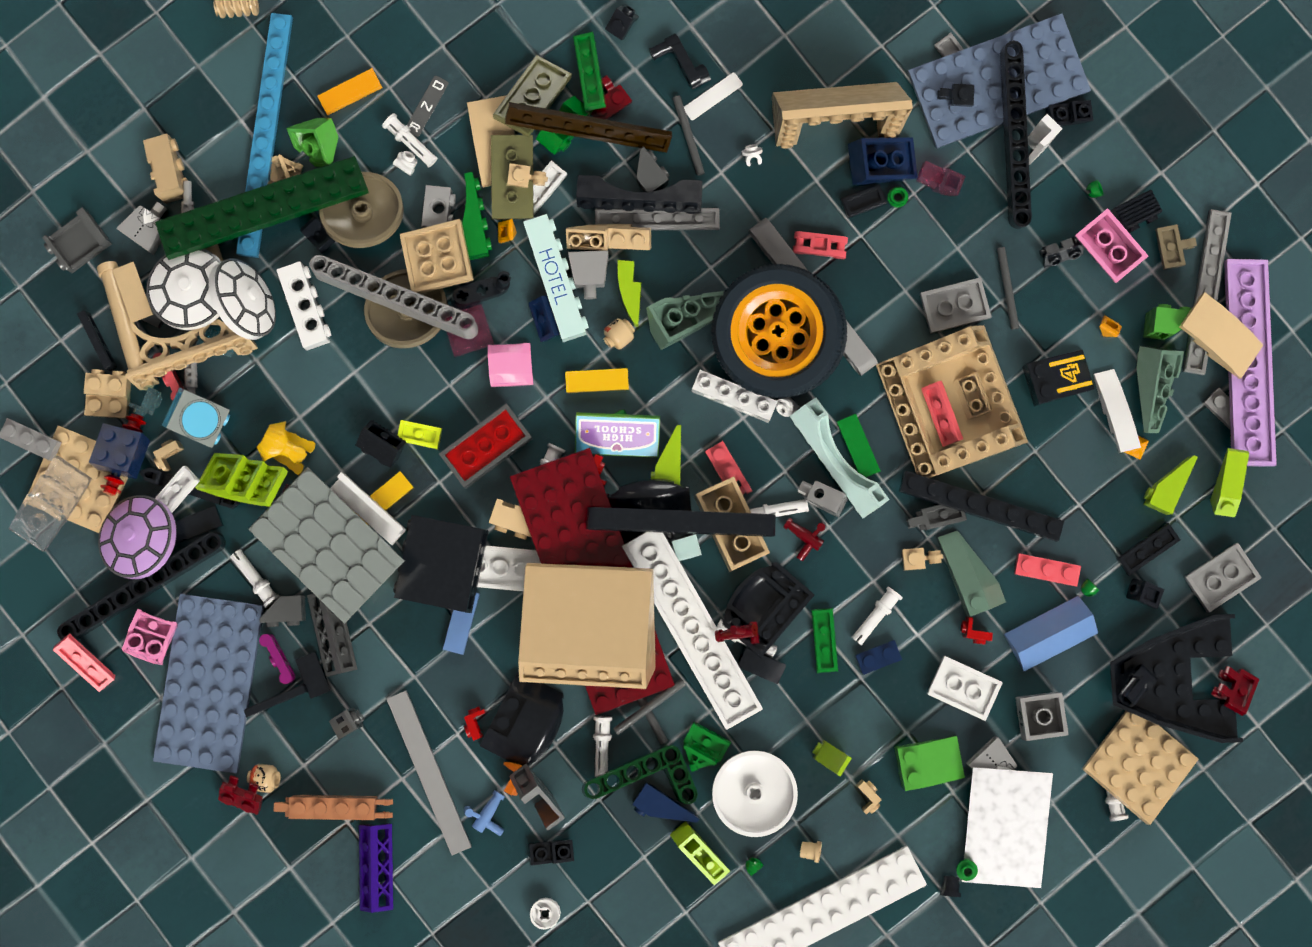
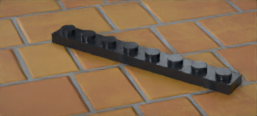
M909 471L904 472L899 492L1055 542L1060 540L1064 521Z

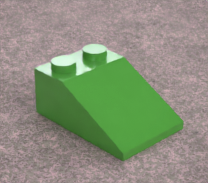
M957 736L894 747L901 785L905 791L965 778Z

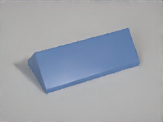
M1076 596L1006 632L1004 636L1024 672L1098 634L1092 612L1081 598Z

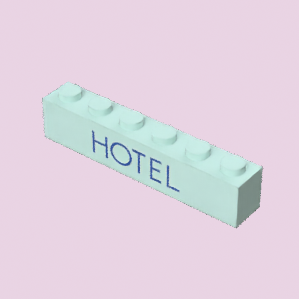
M547 214L524 221L523 223L562 341L566 342L587 335L585 329L589 327L585 316L581 317L579 309H582L579 297H574L572 291L576 289L573 278H568L566 270H569L566 257L561 258L559 252L563 250L560 239H555L553 231H556L553 219L549 220Z

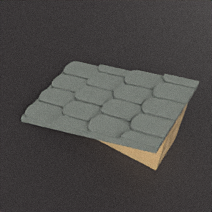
M309 467L248 528L344 624L404 562V559Z

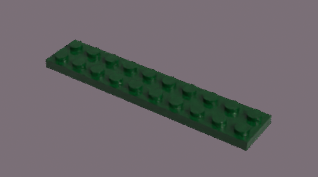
M353 156L156 221L155 224L168 260L368 194L369 191L356 157Z

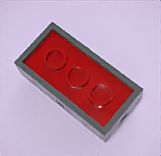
M506 403L440 452L439 455L462 486L467 489L532 441L533 438Z

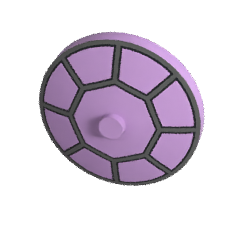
M145 495L131 496L117 503L106 516L99 532V553L105 566L114 574L127 579H141L157 572L166 563L175 545L176 524L174 517L164 503Z

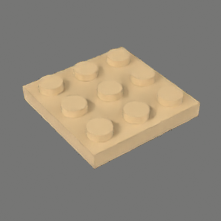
M460 219L400 234L411 291L421 294L474 280L463 225Z

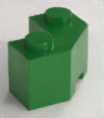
M575 96L566 100L559 109L562 112L589 117L593 112L592 110L585 111L584 104ZM541 130L536 140L555 155L561 150L564 152L570 146L571 140L575 136Z

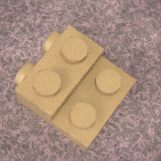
M92 369L91 373H85L84 394H86L84 415L126 419L125 417L129 414L131 382L126 378L125 372L112 371V375L104 374V370Z

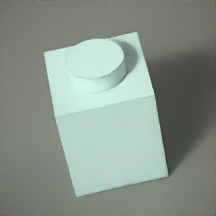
M696 534L672 541L671 548L679 561L702 555Z

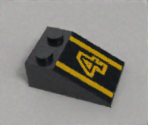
M1083 350L1042 359L1022 367L1034 407L1095 389Z

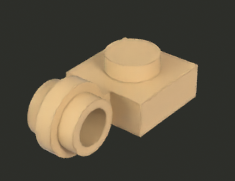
M510 163L507 185L528 188L529 180H531L533 185L545 186V182H548V177H546L545 172L534 171V175H530L531 166Z
M924 548L903 549L904 571L926 569L925 560H929V564L942 563L943 554H941V550L928 551V556H924Z

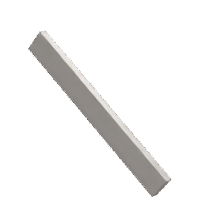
M1209 210L1194 304L1204 292L1216 301L1218 299L1232 214L1230 212ZM1189 335L1183 372L1205 375L1208 361L1207 351L1193 342L1194 338Z
M407 690L387 698V702L451 855L471 848L472 845Z

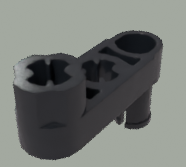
M676 33L665 38L664 42L649 48L650 55L654 61L669 52L673 54L692 90L711 81L709 72L704 64L694 68Z
M502 271L497 277H490L456 288L451 299L452 306L459 310H464L469 305L505 294L510 286V273ZM479 287L486 289L484 295L476 292Z

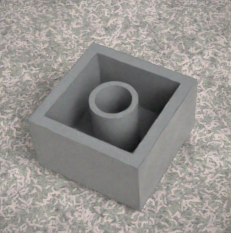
M1062 692L1015 697L1022 740L1030 741L1069 735Z

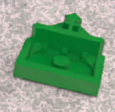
M693 722L683 741L691 772L710 765L715 766L718 762H721L731 741Z

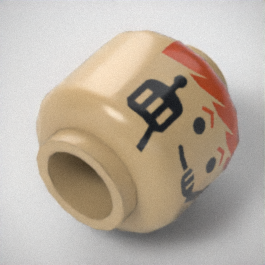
M617 318L605 327V338L603 340L610 348L622 349L634 339L633 333L635 330L628 320Z
M257 764L247 774L248 783L251 782L259 785L257 792L271 793L275 788H278L281 780L280 772L272 765Z

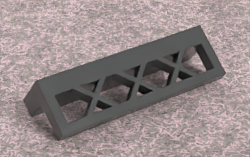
M314 593L307 595L325 676L329 677L357 670L347 622L344 624L320 599V607H318L316 603L317 596ZM322 619L324 620V624H325V627H324V628L322 627V624H321V620H322ZM326 639L329 641V649L326 646ZM331 660L334 663L335 671H332L330 664Z

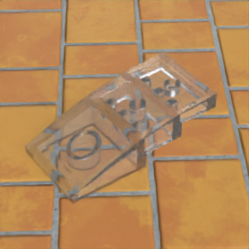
M55 456L45 474L39 477L32 492L26 495L8 529L44 552L75 509L92 478L61 457Z

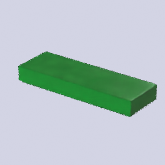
M854 414L837 421V426L857 472L864 477L880 472L857 415Z
M833 608L811 610L816 672L838 671Z

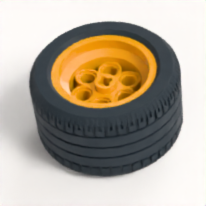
M788 264L759 266V268L756 267L751 269L750 272L744 273L743 276H739L735 282L733 281L729 285V288H726L723 292L724 295H721L720 302L716 305V312L713 314L714 320H712L711 325L713 327L711 329L713 349L725 373L735 383L745 388V390L757 395L773 398L797 396L821 385L839 365L847 343L845 313L833 290L813 273ZM774 305H780L782 308L779 316L771 314V308ZM794 312H799L802 316L798 324L791 322V315ZM758 318H762L765 321V327L762 330L755 328L754 324ZM778 325L784 329L781 337L773 333V330H776ZM797 333H802L805 336V342L802 345H797L794 342V337ZM762 339H766L769 344L765 351H761L758 348V342ZM784 346L789 352L786 358L781 359L777 352L780 347Z

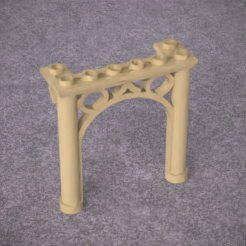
M218 244L204 248L223 261ZM108 261L97 266V272L103 281L128 367L125 376L139 390H150L154 385L160 384L156 377H162L169 371L184 369L187 365L194 362H204L208 357L223 355L228 350L233 349L237 355H248L253 350L258 349L257 344L253 340L237 335L219 319L205 327L171 338H157L143 333L138 329L135 322H130L112 271L118 268V264L114 261ZM210 325L221 327L219 335L212 338L205 337V332ZM136 335L147 341L141 350ZM197 336H200V338L205 342V343H202V344L193 346V344H194L197 340H199V339L197 338ZM154 345L162 346L163 352L160 356L152 359L148 358V351ZM168 346H171L172 349H181L182 351L170 355Z

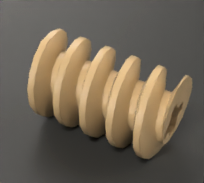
M213 0L217 17L218 14L221 18H225L226 14L230 18L234 17V14L237 17H241L243 13L246 17L250 16L251 12L254 16L259 14L258 0Z

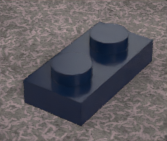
M541 296L529 302L528 304L540 341L545 342L560 335L548 296Z
M895 640L855 655L862 675L902 660Z

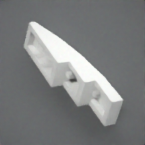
M1112 369L1093 374L1103 413L1107 416L1111 434H1114L1118 452L1122 453L1141 448L1135 424L1115 370Z

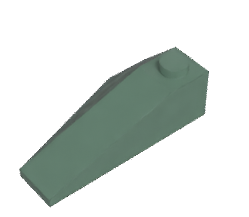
M724 291L703 293L696 296L685 295L679 298L669 297L648 306L646 309L650 332L660 350L712 323V320H714L713 314L716 312V305L720 302L719 299L721 295H724Z
M1140 346L1136 368L1145 433L1160 432L1167 412L1165 404L1168 397L1173 395L1174 390L1171 387L1174 378H1179L1184 351Z
M958 531L937 537L966 616H973L1006 603L999 582Z

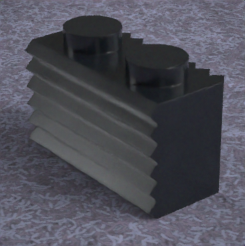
M1149 190L1113 208L1110 212L1128 233H1132L1140 228L1139 224L1145 221L1147 224H1150L1159 219L1157 215L1162 212V209L1153 191Z
M371 420L361 430L355 446L359 447L363 453L376 458L382 465L391 468L399 459L406 440H402L395 433L388 431L385 427Z

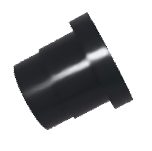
M944 876L940 895L961 897V893H959L960 878Z

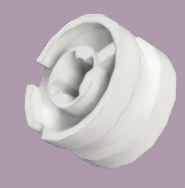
M541 898L536 901L530 911V918L534 926L543 930L555 926L560 919V906L551 898ZM548 909L549 916L543 917L541 914L542 910Z

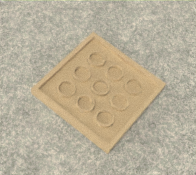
M57 426L53 439L62 443L53 461L43 458L25 503L99 533L106 516L117 504L128 477L120 476L124 482V485H119L118 487L121 491L120 494L116 493L115 496L104 493V489L100 485L106 484L107 481L103 477L111 475V473L97 470L89 463L96 441L64 427Z
M1125 711L1082 770L1143 822L1151 825L1196 764L1198 758L1159 725Z

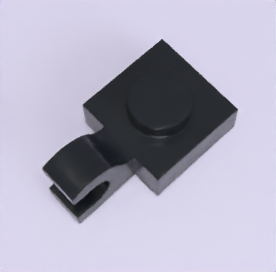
M953 84L952 89L940 88L937 91V99L952 100L951 106L972 107L974 106V85Z

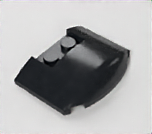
M647 479L635 481L619 487V490L611 496L607 494L611 508L692 511L689 486L685 485L684 488L674 484V481ZM620 531L624 544L645 533ZM663 533L666 539L674 540L694 535L683 533Z
M774 562L772 566L756 570L739 585L727 604L722 625L726 629H730L733 625L743 626L748 625L749 622L756 621L759 643L751 644L750 637L739 640L762 658L815 594L779 563Z
M518 671L480 747L509 762L522 766L525 764L529 766L536 762L551 746L559 731L564 712L562 698L564 699V694L544 683L519 682Z

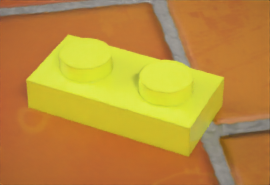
M401 420L397 436L402 438V440H406V443L438 449L442 428Z

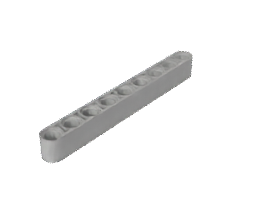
M764 218L749 229L751 237L772 264H788L807 270L767 218ZM847 322V343L843 356L853 369L862 376L878 364V362Z
M316 255L309 262V267L315 277L322 282L462 338L472 339L478 334V326L474 317L469 313L323 255ZM397 295L395 298L390 299L391 296ZM411 302H415L414 305L408 306ZM434 309L433 312L427 314V311ZM447 317H452L451 320L445 321ZM471 324L470 327L463 328L465 325Z

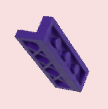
M392 824L359 825L360 911L374 913L393 910ZM385 829V838L380 842L378 840V830ZM381 850L385 852V860L382 864L378 861V854ZM383 871L386 875V880L381 885L378 882V876ZM383 893L386 896V905L379 906V897Z

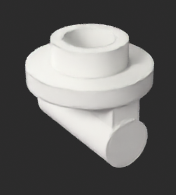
M399 152L393 165L411 176L415 170L417 159L411 152Z
M790 397L779 398L776 404L778 413L785 417H789L800 407Z

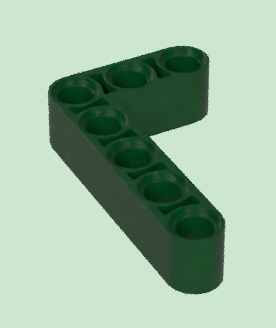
M673 745L663 746L593 777L582 785V793L585 797L598 799L664 769L679 802L692 804L698 796L697 789L679 748ZM668 749H672L675 754L671 761L665 758V752ZM650 757L656 763L653 769L646 767V760ZM630 766L636 769V775L633 778H629L626 773L627 768ZM679 768L683 772V777L677 781L673 774ZM613 774L617 778V783L615 786L610 787L607 784V778ZM591 783H595L598 791L595 795L591 796L587 788ZM685 788L691 791V797L688 800H684L682 797V791Z

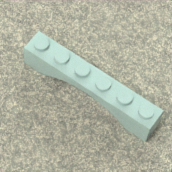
M817 398L809 401L790 415L795 426L803 434L807 443L813 448L820 461L823 462L862 518H865L889 501V498L877 482L859 474L842 457L831 435L828 413Z

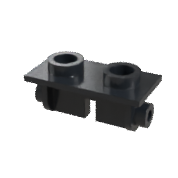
M1076 237L1060 241L1062 247L1060 249L1057 243L1042 247L1039 253L1041 258H1044V268L1056 266L1070 259L1075 260L1084 253V246Z

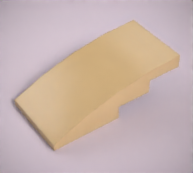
M506 96L467 102L482 187L491 186V135H515L514 129L493 119L494 112Z
M1206 292L1200 295L1179 326V328L1194 338L1193 342L1207 351V356L1238 379L1243 377L1263 347L1258 338L1238 318Z

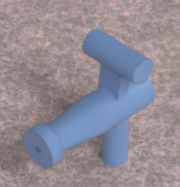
M494 790L492 793L493 797L484 806L480 814L473 811L470 806L464 807L463 811L467 817L473 816L476 818L472 825L474 829L482 833L487 828L499 836L502 835L504 828L492 822L491 818L500 801L505 798L503 794Z

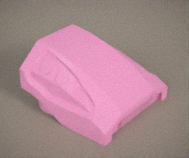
M530 343L488 345L491 387L533 385Z
M137 609L129 626L122 651L147 662L163 665L164 657L178 624Z

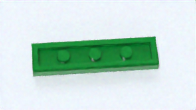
M589 32L573 36L585 111L604 108L606 103L594 33Z

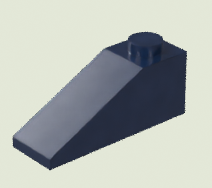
M647 781L632 803L635 806L634 811L643 817L647 814L650 817L698 822L700 819L699 816Z

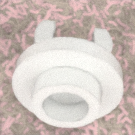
M756 144L748 145L742 151V155L746 156L745 162L747 166H751L750 159L753 157L757 158L758 164L762 163L759 154L763 151Z

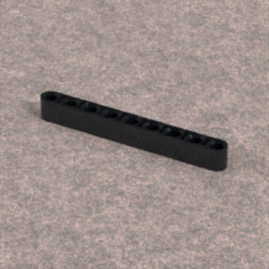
M1013 40L1000 50L1008 220L1011 227L1020 229L1030 224L1032 211L1024 55L1021 43ZM1008 47H1012L1015 50L1016 55L1014 57L1008 54ZM1009 68L1016 70L1017 76L1015 78L1009 75ZM1010 89L1017 91V98L1010 96ZM1011 110H1016L1018 112V119H1013L1011 117ZM1013 130L1020 134L1019 140L1013 139ZM1014 151H1017V152L1020 153V155H1021V160H1020V161L1014 160V158H1013V152H1014ZM1015 172H1019L1022 175L1021 182H1017L1014 179ZM1016 193H1020L1023 196L1022 203H1018L1015 200ZM1018 213L1024 216L1023 224L1016 221Z
M587 507L586 514L587 530L775 536L776 515L602 507Z
M218 533L204 535L168 558L166 563L158 570H162L164 573L162 581L157 580V572L145 578L133 579L62 623L57 629L58 637L61 640L67 636L66 630L71 626L73 628L72 636L76 640L80 639L222 551L226 545L225 538ZM213 537L218 539V545L215 548H212L210 545V540ZM195 548L200 550L198 559H194L192 556ZM177 559L182 561L180 570H176L174 567ZM143 581L146 584V589L141 593L138 585ZM124 592L128 596L125 604L120 600V596ZM105 604H108L110 607L107 615L102 611ZM87 615H89L92 619V622L89 626H87L84 622V619Z

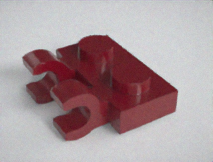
M606 75L602 78L603 88L607 92L604 95L606 107L592 110L591 116L608 120L631 104L632 100L621 85L614 87L612 81Z
M1226 666L1224 670H1220L1218 678L1226 682H1232L1231 688L1229 689L1226 685L1219 683L1218 687H1213L1211 695L1219 699H1225L1224 706L1243 716L1247 714L1259 678L1242 668L1236 672L1233 668Z
M230 775L229 782H223L220 787L218 800L226 805L240 808L247 813L258 815L263 796L257 794L259 785L250 782L248 791L237 787L239 778Z

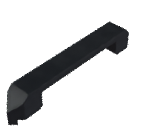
M153 468L139 471L145 481L164 487L174 477V475ZM195 487L188 494L231 509L240 505L238 501L215 496L197 490Z

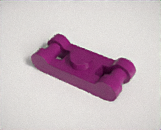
M272 634L262 635L259 638V642L263 647H267L271 654L269 660L272 665L278 667L281 673L279 676L280 682L283 684L294 682L296 675L276 637Z

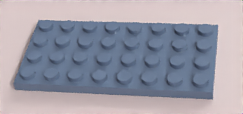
M1063 14L1053 16L907 71L936 149L1004 124L1000 50L1010 41H1018L1023 47L1027 115L1045 109L1049 105L1058 104L1091 91ZM1012 47L1007 48L1008 54L1014 57L1016 55L1015 50ZM1009 68V75L1015 78L1017 76L1016 70ZM953 84H973L974 106H951L952 100L937 99V91L940 88L952 89ZM1010 89V96L1017 98V91ZM1011 110V117L1013 119H1018V112L1016 110Z
M180 594L175 621L178 625L172 639L154 751V762L238 773L247 720L244 710L249 707L262 625L259 619L264 612L263 605Z

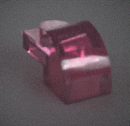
M925 161L916 181L932 188V191L946 196H958L966 176L949 168L943 169Z

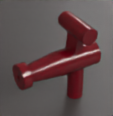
M789 518L783 526L784 529L787 530L788 528L800 540L805 542L796 556L801 561H804L812 548L818 551L824 543V540L818 537L817 534L826 529L827 525L825 522H820L813 533L794 523L792 518Z
M756 621L749 622L748 625L743 626L733 625L730 629L724 631L721 629L715 631V639L718 643L724 642V640L750 637L751 644L759 643Z

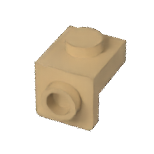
M172 439L162 443V448L153 452L156 457L153 460L159 470L170 471L171 468L166 459L184 450L181 442L173 441Z
M861 780L856 786L870 800L861 810L865 814L869 812L872 814L880 807L879 802L881 798L875 793L878 789L870 781L866 783L864 780Z

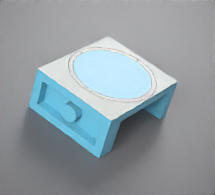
M179 387L162 426L212 448L220 440L221 433L219 432L222 426L227 424L230 410Z

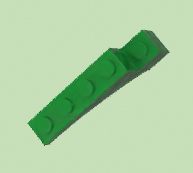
M473 172L464 173L466 205L462 225L469 259L490 257L489 250H492L490 238H486L485 230H488V223L486 217L482 218L481 210H485L483 198H479L477 190H481L479 178H475Z

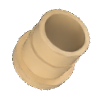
M802 841L800 857L819 863L822 842Z

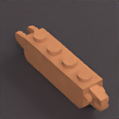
M293 795L286 797V802H275L274 812H285V817H289V819L375 820L376 818H393L392 812H377V805L393 804V799H378V796Z

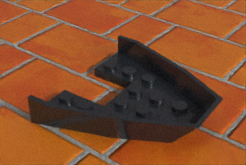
M1235 614L1212 615L1152 638L1111 661L1113 705L1157 725L1216 742H1243V738L1237 735L1236 712L1224 706L1225 699L1193 700L1190 658L1232 656L1230 618H1235ZM1139 664H1143L1158 680L1151 689L1144 692L1133 707H1129L1119 700L1118 693L1130 679L1128 676L1132 670Z

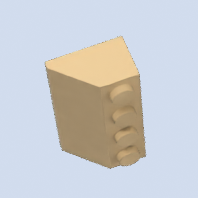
M735 477L694 495L700 511L751 513ZM712 535L729 572L770 553L762 536Z

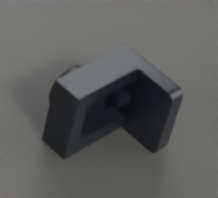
M622 5L616 8L605 30L620 40H624L639 16L635 14L636 11L630 6Z
M315 216L300 229L304 236L322 254L335 242Z

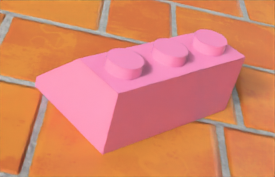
M1108 208L1075 235L1115 283L1148 257L1146 252Z

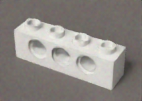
M297 262L277 269L303 348L310 350L330 343L329 336H332L328 324L324 325L322 317L325 314L321 304L317 305L315 298L318 297L315 286L310 284L309 278H311V273L308 266L304 267L301 262ZM299 281H302L303 288L299 291H295V284ZM304 301H310V307L307 310H301V304ZM311 320H316L317 326L313 330H308V323Z
M699 370L692 387L693 393L769 423L778 402L769 397L754 394L737 384Z

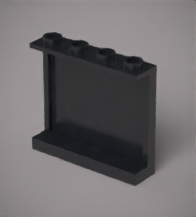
M412 515L407 523V539L402 545L404 562L398 567L399 577L393 588L394 598L472 613L489 531Z

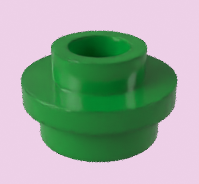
M894 187L889 191L887 200L891 206L900 208L907 203L908 193L902 187ZM894 195H900L901 200L896 201L894 199Z
M966 859L958 863L956 872L960 879L970 881L977 876L978 868L975 862ZM966 868H970L971 872L965 874L964 870Z

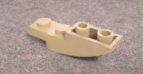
M597 224L566 228L567 249L607 251L609 248L650 250L651 228L632 227V224Z

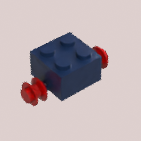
M132 413L131 416H126L128 424H123V428L103 423L91 454L89 463L97 470L111 473V475L103 477L107 481L106 484L100 485L104 489L103 492L108 495L115 496L116 493H121L118 487L119 485H124V482L120 476L137 479L150 440L140 429V426L145 425L146 422L143 421L142 416Z

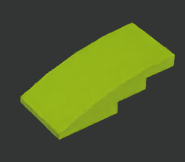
M214 453L199 479L200 482L195 488L233 501L270 507L288 471L284 467L268 466L264 461L248 460L244 455Z

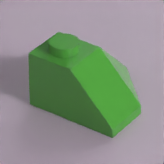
M315 118L287 128L293 147L298 152L303 151L310 157L309 161L314 166L323 167L333 163L338 134L332 118Z

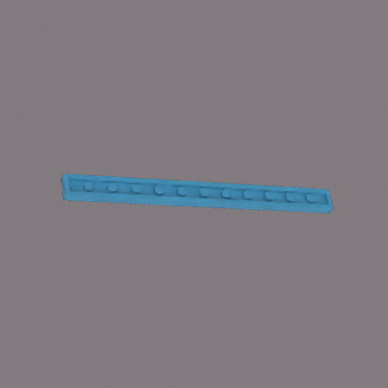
M271 13L245 192L268 185L270 181L293 22L292 15ZM263 229L240 236L238 238L236 254L259 258Z

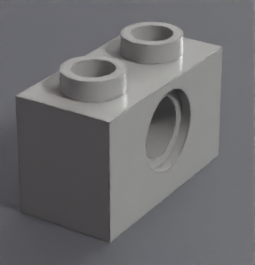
M426 185L422 228L453 221L454 216L451 214V206L455 207L456 194H453L450 187ZM443 205L445 208L442 213L437 214L434 212L436 206Z

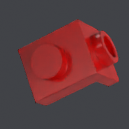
M966 617L965 621H962L961 633H964L963 638L973 639V643L984 645L986 641H992L993 633L972 630L973 617Z
M479 706L468 710L469 715L464 717L467 724L464 726L468 738L472 737L473 741L483 737L476 717L487 711L486 708L481 710Z

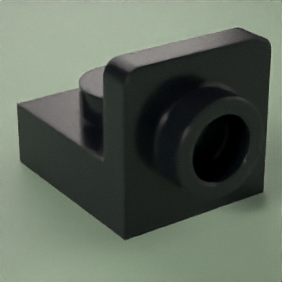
M1132 579L1126 598L1158 609L1165 589L1147 581Z

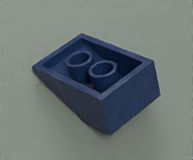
M913 137L861 138L848 144L853 185L878 184L918 178Z

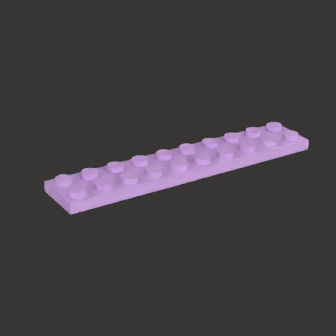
M1227 259L1224 261L1226 309L1238 318L1263 344V347L1241 379H1238L1228 371L1231 449L1249 451L1247 466L1274 467L1276 466L1268 260Z

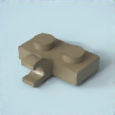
M1177 224L1155 229L1163 270L1185 266L1183 250L1195 248L1194 246H1197L1196 238L1181 240Z

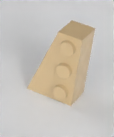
M166 133L143 140L147 161L152 169L150 173L151 179H155L157 186L154 189V194L165 204L183 199V181L188 180L186 177H183L182 170H184V165L181 158L177 156L176 151L179 148L175 138L172 139Z
M497 499L489 520L490 524L495 525L494 530L503 533L510 530L515 532V537L526 540L527 536L531 537L521 507Z

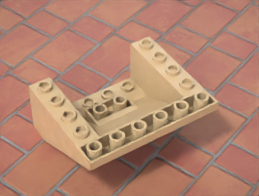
M897 82L773 92L772 108L776 146L787 149L797 145L803 123H808L810 126L819 125L824 121L837 124L851 119L852 122H860L864 118L873 117V120H877L878 138H896V136L900 135L913 109L912 100Z
M984 325L967 327L876 364L916 474L932 478L1028 443ZM941 380L963 436V440L944 447L941 444L921 388Z
M527 563L525 566L518 661L519 682L646 689L656 668L653 569Z

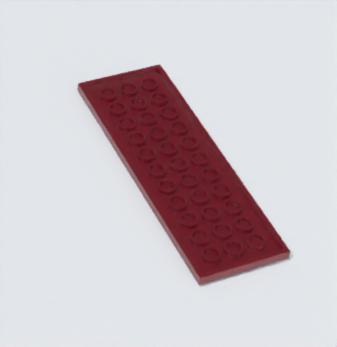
M590 448L510 476L541 564L633 568L622 547L624 542L620 531L586 529L587 507L611 508ZM656 631V668L647 688L585 686L595 715L675 685Z

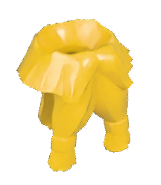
M286 421L270 424L262 441L257 446L262 460L265 462L270 458H274L299 476L304 470V465L301 462L307 456L306 451L309 453L313 452L315 443L285 430Z

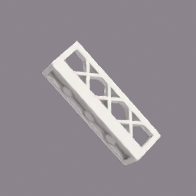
M1048 114L1041 119L1028 136V145L1033 149L1029 155V165L1049 146L1062 130Z
M341 472L337 476L339 479L330 489L388 543L393 545L406 529L354 481Z

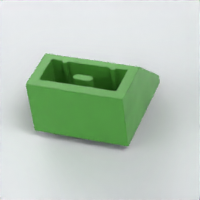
M1159 304L1146 313L1143 338L1165 340L1181 330L1179 326L1191 308L1179 307V309H1173L1171 305Z

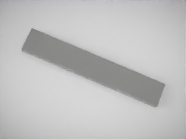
M701 208V213L688 214L686 212L667 213L665 211L646 212L644 210L595 209V225L632 224V227L651 228V230H719L720 215L719 208Z

